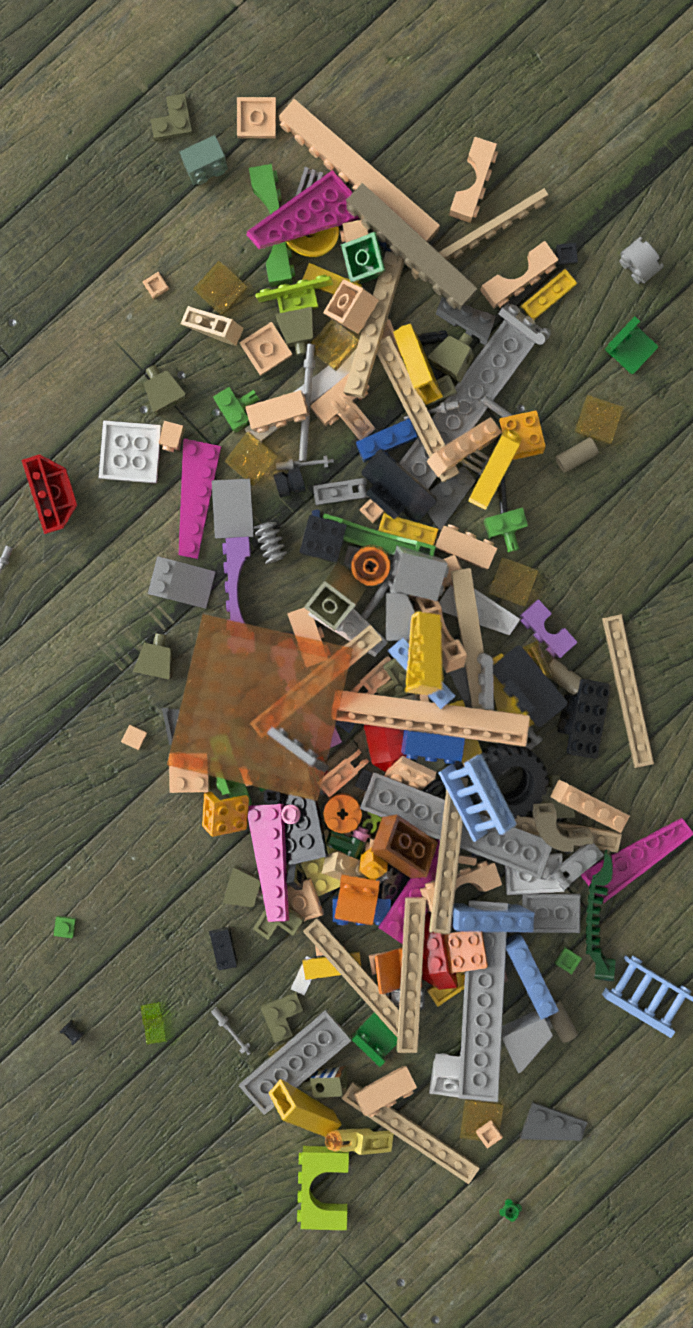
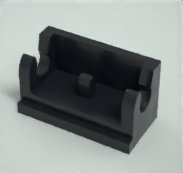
M230 926L209 931L217 969L225 970L237 967L238 960Z

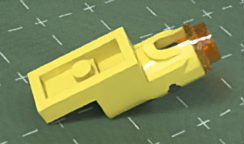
M368 1128L342 1129L327 1134L325 1143L327 1148L332 1151H355L359 1155L385 1153L392 1150L394 1134L389 1130L374 1132Z

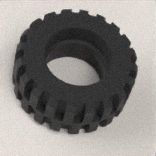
M497 743V747L492 745L487 748L488 752H483L481 755L495 782H497L501 773L506 769L514 766L522 767L523 776L519 786L510 793L502 794L513 818L517 819L518 815L522 818L527 815L528 811L533 812V804H541L543 801L542 796L546 795L548 790L545 788V785L549 784V778L546 777L548 771L543 761L525 746ZM474 793L475 798L480 803H483L479 793Z

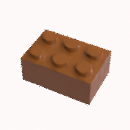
M397 814L382 817L371 852L411 879L422 878L428 875L438 842Z

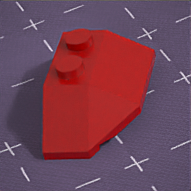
M40 454L21 460L44 534L64 529L78 506L67 469Z
M364 725L373 765L386 772L402 756L406 757V754L401 753L403 729Z
M432 912L426 913L421 978L439 990L458 988L456 972L450 973L445 935L429 932Z

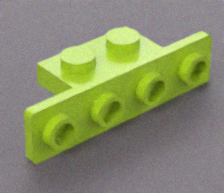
M320 275L311 281L304 279L294 285H280L278 289L274 290L263 289L260 293L256 294V298L259 302L277 299L280 313L308 307L316 309L319 307L315 289L333 285L331 276Z

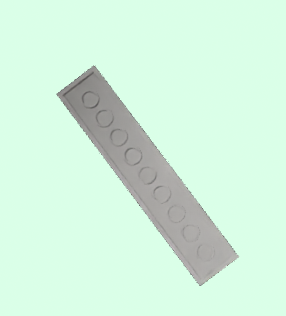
M507 320L503 321L467 370L462 381L458 382L455 387L457 394L444 401L449 403L458 400L460 408L449 410L446 414L436 413L432 418L445 445L468 432L476 425L488 408L481 402L483 397L487 396L492 401L495 399L535 344L533 340ZM418 437L399 464L428 489L437 478V475L427 463L430 457Z
M373 772L360 809L380 817L398 814L425 834L439 840L441 838L445 800ZM479 814L482 822L492 820V818ZM463 822L460 848L536 878H541L552 849L542 838L515 827L504 834H499L495 827L488 829L487 834L474 842Z
M469 900V907L480 910L500 911L507 910L508 903ZM483 932L488 967L465 971L458 1098L498 1102L507 932Z

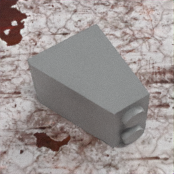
M397 545L387 583L393 591L437 601L438 596H441L443 593L444 585H442L444 577L446 578L448 575L449 566H447L448 563L443 559Z
M391 588L390 592H386V641H400L402 638L410 641L411 616L415 612L407 594L393 591Z
M537 1011L502 1026L501 1037L518 1073L525 1069L553 1036L550 1031L553 1029L549 1018L546 1017L541 1020Z

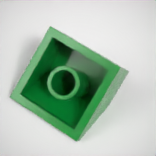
M376 232L341 244L350 283L362 284L378 278L385 271Z

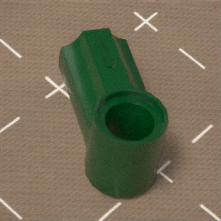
M331 830L326 839L327 847L343 852L345 855L360 860L367 843L353 836L349 837Z

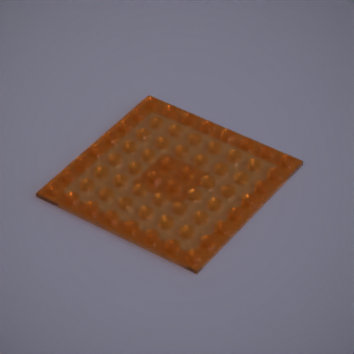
M202 614L167 765L318 801L324 772L310 766L270 736L268 732L271 727L277 730L279 728L284 729L290 734L289 738L299 740L304 744L303 748L307 751L309 749L319 755L318 758L327 763L353 648Z

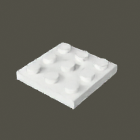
M103 421L99 479L157 483L160 453L159 439L162 426Z

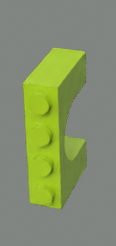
M303 1146V1153L299 1152V1165H302V1172H298V1184H302V1191H298V1203H301V1210H297V1222H301V1229L347 1230V1204H327L318 1201L313 1196L310 1185L316 1176L325 1172L348 1173L349 1152L335 1151L332 1147Z

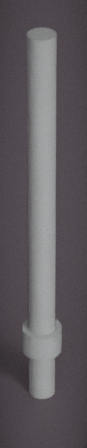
M307 344L306 359L304 360V395L309 413L313 369H315L316 362L314 360L315 345ZM310 415L306 416V419L301 423L299 461L307 460Z

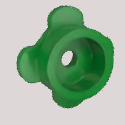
M506 1199L505 1205L499 1210V1213L509 1221L514 1222L519 1212L522 1211V1207L520 1204L513 1203L511 1199Z

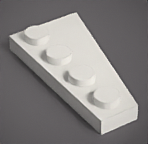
M450 585L439 604L442 607V612L457 617L453 587ZM474 589L479 624L510 635L520 619Z
M352 609L335 632L351 641L370 624L356 610ZM309 612V614H308L309 616H311L312 618L316 619L317 621H319V622L322 623L323 625L327 626L324 622H322L320 619H318L316 616H314L311 612ZM378 632L377 634L382 638V641L368 651L374 657L388 643Z

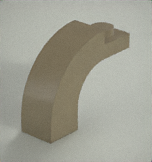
M553 803L533 804V817L541 838L549 846L560 851L573 852L574 845L584 846L586 844H593L594 837L589 827H561L556 824L557 812Z

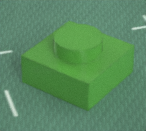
M57 916L54 936L73 938L76 918Z
M564 947L555 964L572 974L582 958Z

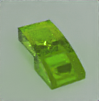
M160 1002L140 1005L146 1045L167 1042Z

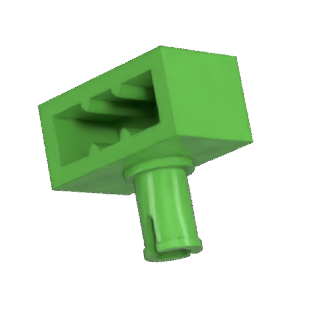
M230 387L213 396L234 433L250 424L249 418L244 411H246V406L259 401L254 390L240 399L235 397Z
M523 507L483 520L489 539L501 535L504 536L508 552L520 549L515 532L528 526Z

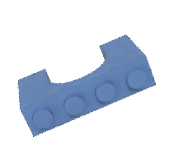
M454 903L451 927L457 931L533 932L534 912L518 904H508L507 910L500 911L475 909L464 903Z
M519 932L506 939V950L539 1017L542 1020L558 1012L559 1010L524 939Z

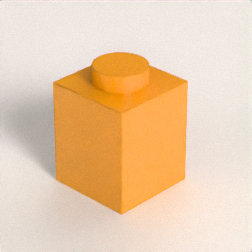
M370 848L361 855L359 871L371 880H376L387 872L388 863L372 853Z

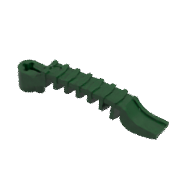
M605 849L603 867L592 876V883L589 885L590 894H588L587 902L589 904L587 905L588 914L586 918V954H589L596 963L594 979L614 982L616 959L605 958L601 947L597 946L600 945L601 937L592 936V934L600 935V927L592 926V924H600V916L593 914L600 915L601 906L593 904H603L604 901L603 896L594 895V893L608 895L609 888L605 887V885L609 884L612 879V855L610 850Z

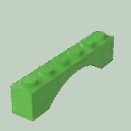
M272 164L251 167L249 172L253 193L261 199L270 214L279 209L278 201H282L280 189H276L275 182H278L277 170L272 169ZM285 242L273 245L271 254L266 261L270 287L292 283V277L295 276L294 266L289 265L288 258L292 257L291 249L289 246H286Z
M328 514L323 516L324 519L347 525L343 538L345 542L361 547L366 545L381 546L389 555L393 556L397 545L431 556L434 555L436 546L377 531Z

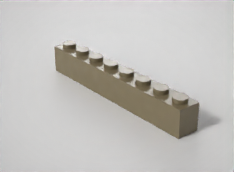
M363 183L346 200L348 212L354 217L357 215L362 220L361 223L366 229L369 230L371 228L376 232L377 239L382 243L386 242L390 246V250L396 256L400 255L410 269L414 268L418 271V276L424 282L428 281L431 283L433 290L441 296L443 294L448 299L447 303L455 309L457 307L461 310L476 294L477 288Z

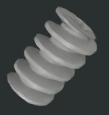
M267 522L253 527L254 529H259L255 535L262 536L258 539V543H264L260 549L267 550L263 554L264 558H269L265 562L266 564L279 561L287 554V551L280 550L285 545L278 544L282 537L276 536V534L280 530L273 529L277 522Z

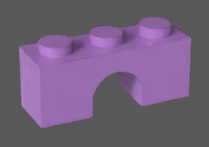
M538 599L519 615L522 618L520 622L527 629L531 628L535 632L533 634L535 639L539 643L544 642L548 647L546 650L553 658L555 656L561 658L577 641L565 628H562L556 634H550L545 630L544 622L551 615V612Z

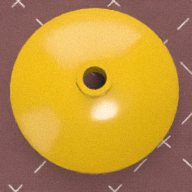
M336 226L309 234L310 238L303 236L286 241V243L292 250L308 257L322 256L330 252L335 246L339 236V228Z

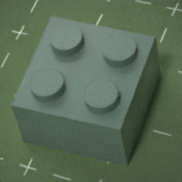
M215 135L180 151L183 164L193 185L204 184L208 181V178L221 176L228 169L225 156Z

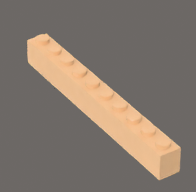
M293 99L279 115L280 127L287 133L291 132L300 145L303 146L305 144L315 158H321L324 161L323 164L329 170L336 171L338 177L344 183L348 182L351 184L354 191L363 183L427 243L439 231L440 225L298 101Z
M341 690L336 691L332 706L333 720L526 746L530 716L463 706L445 705L440 709L435 703Z

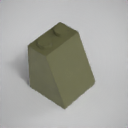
M338 562L304 608L335 631L355 607L368 586L358 581L351 571Z

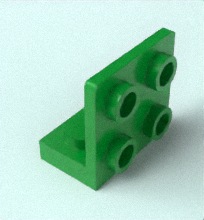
M635 316L604 349L631 375L658 348V345L637 327L640 320Z
M375 1012L352 1034V1041L379 1067L385 1063V1056L397 1045V1037Z

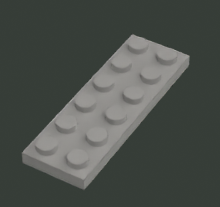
M325 1010L239 1084V1087L265 1115L275 1106L269 1092L280 1079L295 1088L298 1087L346 1046L352 1038L332 1015Z

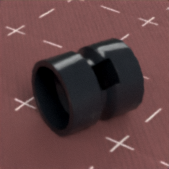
M299 467L289 469L288 473L283 471L273 474L280 498L290 496L291 492L297 494L306 491Z

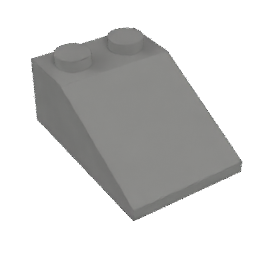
M157 556L148 594L206 609L215 571Z

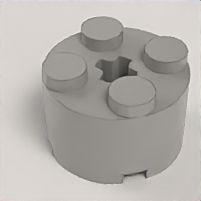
M641 237L620 253L621 259L619 260L624 269L629 268L633 273L631 277L637 284L647 282L664 267L663 263L659 265L657 262L660 257L647 241L642 243L643 238Z

